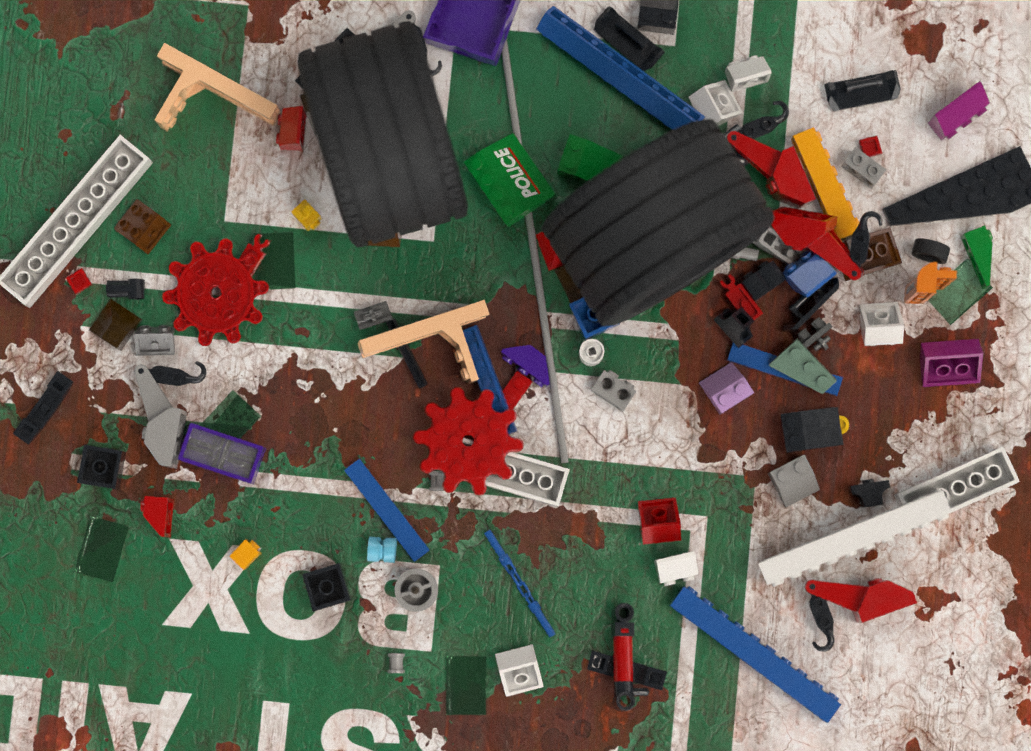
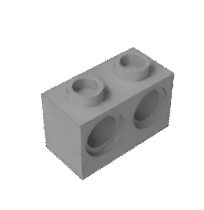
M856 147L841 166L871 189L886 171L884 167Z
M604 370L591 391L623 412L636 393L634 390L635 386L626 380L623 383L617 379L619 376L613 371L609 370L606 372ZM608 379L612 382V387L604 389L601 382ZM625 390L628 393V398L625 400L619 399L617 396L618 391Z

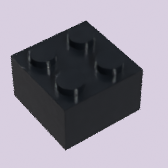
M84 445L77 483L120 490L126 452Z
M341 563L302 574L313 612L352 601Z

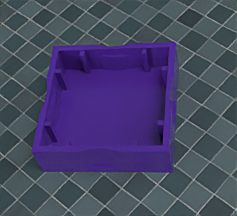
M438 0L423 38L426 44L497 66L521 0Z

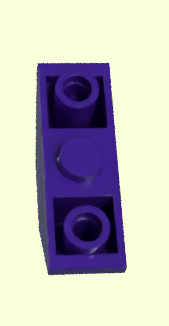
M531 345L505 348L501 351L504 361L510 365L512 363L516 364L519 367L517 370L525 376L528 374L534 378L533 382L539 387L545 386L547 388L549 386L546 356Z

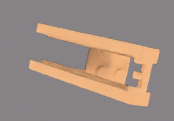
M164 43L157 55L159 59L163 60L162 64L180 74L178 81L155 118L160 128L168 131L169 128H173L178 112H182L186 106L185 100L205 88L272 126H275L278 115L282 114L279 111L278 105Z
M485 300L360 340L358 347L363 359L439 334L456 348L454 356L457 363H461V377L463 381H467V384L476 382L479 378L461 326L485 319L489 315Z

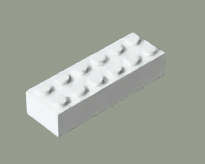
M463 438L465 446H471L474 443L472 440ZM510 452L506 455L505 462L512 469V476L507 480H503L499 476L492 474L486 479V486L559 507L569 469Z
M1000 447L901 491L894 496L900 506L942 489L951 511L954 512L1020 481L1004 447Z

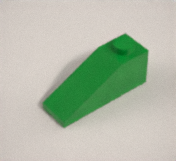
M982 226L964 233L960 238L982 289H985L990 285L993 236L991 231L986 229V226Z

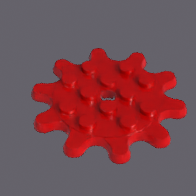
M222 239L219 242L218 249L213 253L207 252L201 242H194L190 246L192 261L189 264L184 265L174 261L169 265V272L177 278L178 284L175 289L165 291L162 299L166 304H176L180 308V315L174 321V328L177 331H184L189 326H195L199 331L198 341L202 346H209L212 343L213 336L218 332L224 333L230 343H238L241 339L240 323L247 320L253 324H258L263 318L262 313L253 304L257 296L264 295L269 291L267 282L255 281L251 277V270L257 265L258 259L256 255L251 253L241 259L235 258L232 254L233 243L229 239ZM215 287H218L221 291V295L218 298L212 296V290Z
M454 387L450 392L451 403L445 408L440 407L434 402L426 404L424 410L431 418V426L427 430H417L413 434L415 443L426 445L429 449L428 457L420 463V470L424 473H430L433 470L442 471L444 474L442 487L447 493L454 492L460 482L466 481L471 484L472 490L476 495H483L487 490L486 479L489 475H497L503 480H507L512 476V469L506 464L505 457L510 452H520L524 447V442L520 438L511 437L508 434V426L516 420L517 413L513 409H506L503 412L495 411L492 407L494 393L489 389L483 390L478 399L471 401L466 398L461 387ZM467 435L474 438V443L471 446L463 444V438Z

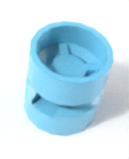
M369 536L367 561L379 562L382 559L383 562L395 563L397 538L381 540L380 537Z

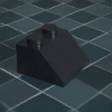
M640 0L637 30L674 35L679 0Z

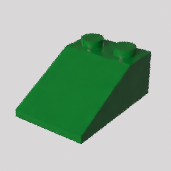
M570 134L557 174L586 183L622 159L623 155L587 139Z

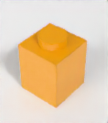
M245 539L229 557L243 570H246L261 554L258 550L260 546L253 540L249 542Z

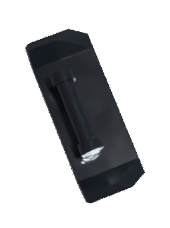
M608 6L595 22L594 31L642 71L652 68L665 53L662 48L656 46L611 6Z
M896 70L844 81L828 82L824 85L828 104L833 111L898 99L901 90Z
M838 277L830 280V291L827 294L819 288L808 298L802 295L793 305H790L788 310L799 322L797 324L784 325L783 332H795L839 289ZM815 293L818 294L822 299L803 316L798 310Z

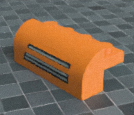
M937 262L925 265L907 282L904 291V303L924 304L936 294V290L945 289L957 279V271H952L950 267H940L937 270Z

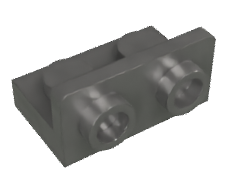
M143 325L137 328L134 333L136 356L174 355L175 328L169 325H160L158 327Z

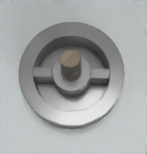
M422 569L405 571L400 575L395 584V596L398 603L409 611L418 612L428 609L433 605L438 595V585L435 578L429 572Z

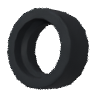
M917 238L914 241L911 254L926 262L945 264L948 260L950 247L938 241Z

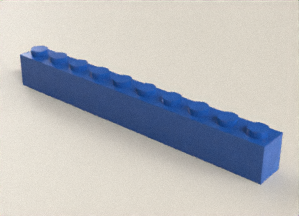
M552 6L543 15L536 28L537 31L554 42L559 48L569 53L574 59L580 61L589 70L595 72L604 81L610 83L619 92L632 99L635 104L647 110L650 115L662 121L665 126L674 130L687 123L705 119L703 114L555 6Z
M690 586L688 588H681L670 603V607L825 723H829L842 705L838 702L839 698L832 692L828 694L822 690L823 686L816 680H813V682L809 681L806 678L808 675L799 668L797 670L791 667L792 663L783 656L781 659L775 655L776 651L772 647L761 645L759 643L761 639L753 633L750 635L743 631L745 627L737 621L733 624L728 620L729 615L722 610L717 612L712 608L714 604L706 598L701 600L697 597L698 592Z

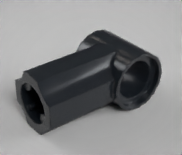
M107 280V297L143 300L145 299V280Z

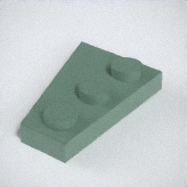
M798 339L792 342L769 363V366L821 394L837 382V379Z

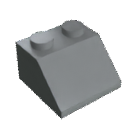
M805 455L768 473L785 508L820 490L814 472Z

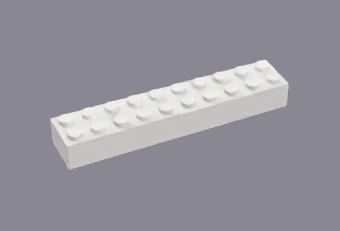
M119 135L0 275V285L25 306L31 308L153 162L123 136Z
M941 489L764 559L758 564L767 585L772 584L774 587L784 583V579L790 577L792 580L802 576V571L807 569L809 572L820 569V564L827 562V565L838 562V557L845 555L848 558L857 554L856 550L863 548L864 551L875 547V543L882 540V543L893 540V536L900 533L901 536L912 532L911 528L919 526L921 529L931 525L930 521L937 519L938 522L949 518L948 514L952 513Z

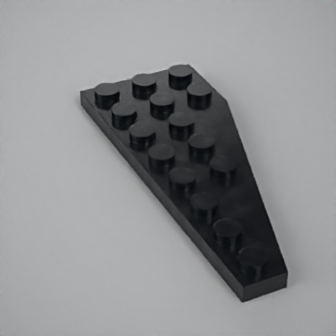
M1021 146L889 205L883 208L882 211L890 227L1010 214L1031 204V167Z

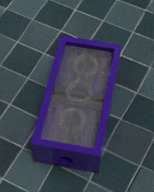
M190 423L178 460L254 485L266 448Z

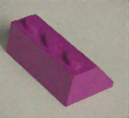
M981 81L930 119L928 124L941 141L946 137L949 140L958 133L956 129L960 126L965 128L973 122L971 120L972 117L975 115L980 117L987 111L986 107L990 102Z
M979 339L921 343L920 365L923 387L980 383L983 351Z

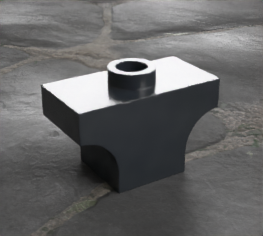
M743 307L737 311L727 308L714 319L738 348L753 337L750 327L754 320Z
M874 479L862 480V484L848 487L849 495L852 494L859 498L861 508L883 505L882 495L886 489L890 488L889 480L874 482Z

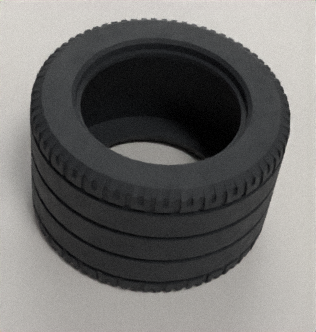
M411 21L398 23V28H395L393 24L372 30V35L367 36L365 32L344 38V43L339 44L337 40L316 46L314 52L311 51V48L299 52L298 69L329 180L347 235L357 248L368 246V241L370 240L373 244L395 238V233L398 232L402 236L423 230L422 225L425 224L430 228L450 222V217L454 216L455 220L467 215L468 203L440 100L420 35Z
M704 119L687 123L636 149L575 190L556 206L542 225L544 235L550 240V245L562 264H566L565 269L577 288H581L580 293L593 313L597 312L595 317L602 326L622 323L689 286L758 239L769 229L775 220L771 208L766 206L767 202L755 183L751 182L750 175L740 159L736 157V153L724 134L720 133L721 130L714 120Z

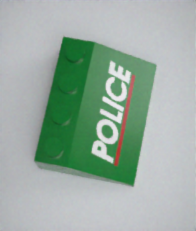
M514 133L480 150L464 161L508 227L556 195Z

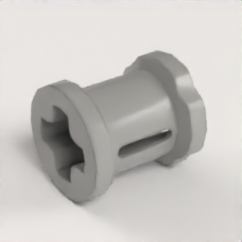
M430 472L431 487H429V491H444L442 487L444 481L443 472Z
M388 653V657H390L388 673H405L403 669L405 653Z

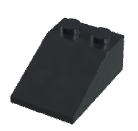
M838 407L798 411L780 415L786 453L844 445Z

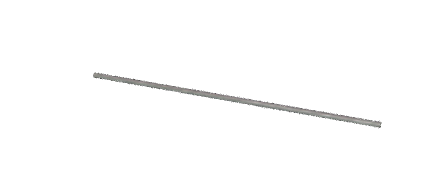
M506 39L501 54L512 130L522 145ZM530 212L525 216L559 453L561 464L569 463L533 214Z

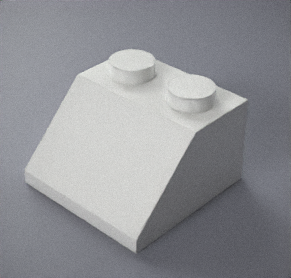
M757 55L747 58L745 62H731L725 70L731 92L766 83L772 74L764 57L758 58Z
M726 80L703 86L689 96L692 107L703 114L705 119L714 120L718 126L743 113Z
M898 302L859 305L861 335L864 346L903 344L904 323Z
M694 551L654 561L659 583H664L665 586L676 584L675 580L683 578V582L695 579L694 575L698 574Z
M533 644L495 654L506 697L544 687Z

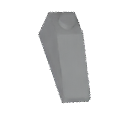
M771 227L752 242L755 246L786 265L796 262L804 252L802 250H793L791 246L785 245L777 232Z

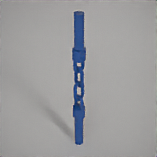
M492 531L485 532L484 534L497 553L500 563L507 573L511 575L517 589L528 602L529 609L535 614L549 638L556 633L541 611L539 603L533 599L527 585L516 572L512 560L508 554H505ZM510 564L513 569L509 570L507 565ZM522 585L524 586V588H525L526 591H527L525 594L523 593V591H522L521 588H520V586H522Z

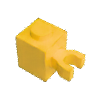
M305 199L291 211L292 215L307 231L310 229L314 230L321 224V216Z

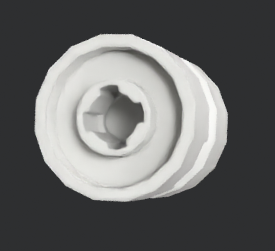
M588 339L580 346L579 358L586 366H596L603 359L604 347L598 340Z

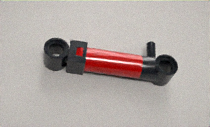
M628 603L616 605L611 611V617L614 621L611 624L614 659V697L612 704L620 712L631 710L634 707V696L649 695L648 688H633L632 637L634 636V622L629 621L634 616V610ZM620 608L626 611L625 619L619 616ZM622 696H624L628 701L626 707H623L620 704V698Z

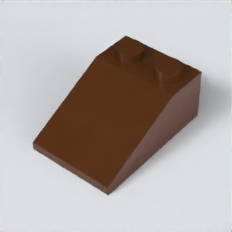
M890 227L869 233L870 242L867 260L861 264L864 271L863 276L902 264ZM852 239L843 241L849 251ZM843 273L845 282L851 280Z

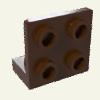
M136 199L114 229L146 254H149L171 224Z

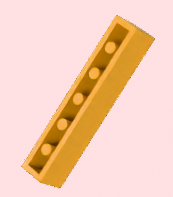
M813 127L793 135L791 138L792 144L823 214L838 216L836 228L833 230L841 240L852 237L853 232L859 225V220L857 217L854 218L851 212L853 211L852 204L844 196V186L836 178L838 176L837 170L834 165L831 166L828 160L830 155L828 150L823 148L821 144L822 137L820 132L816 131Z

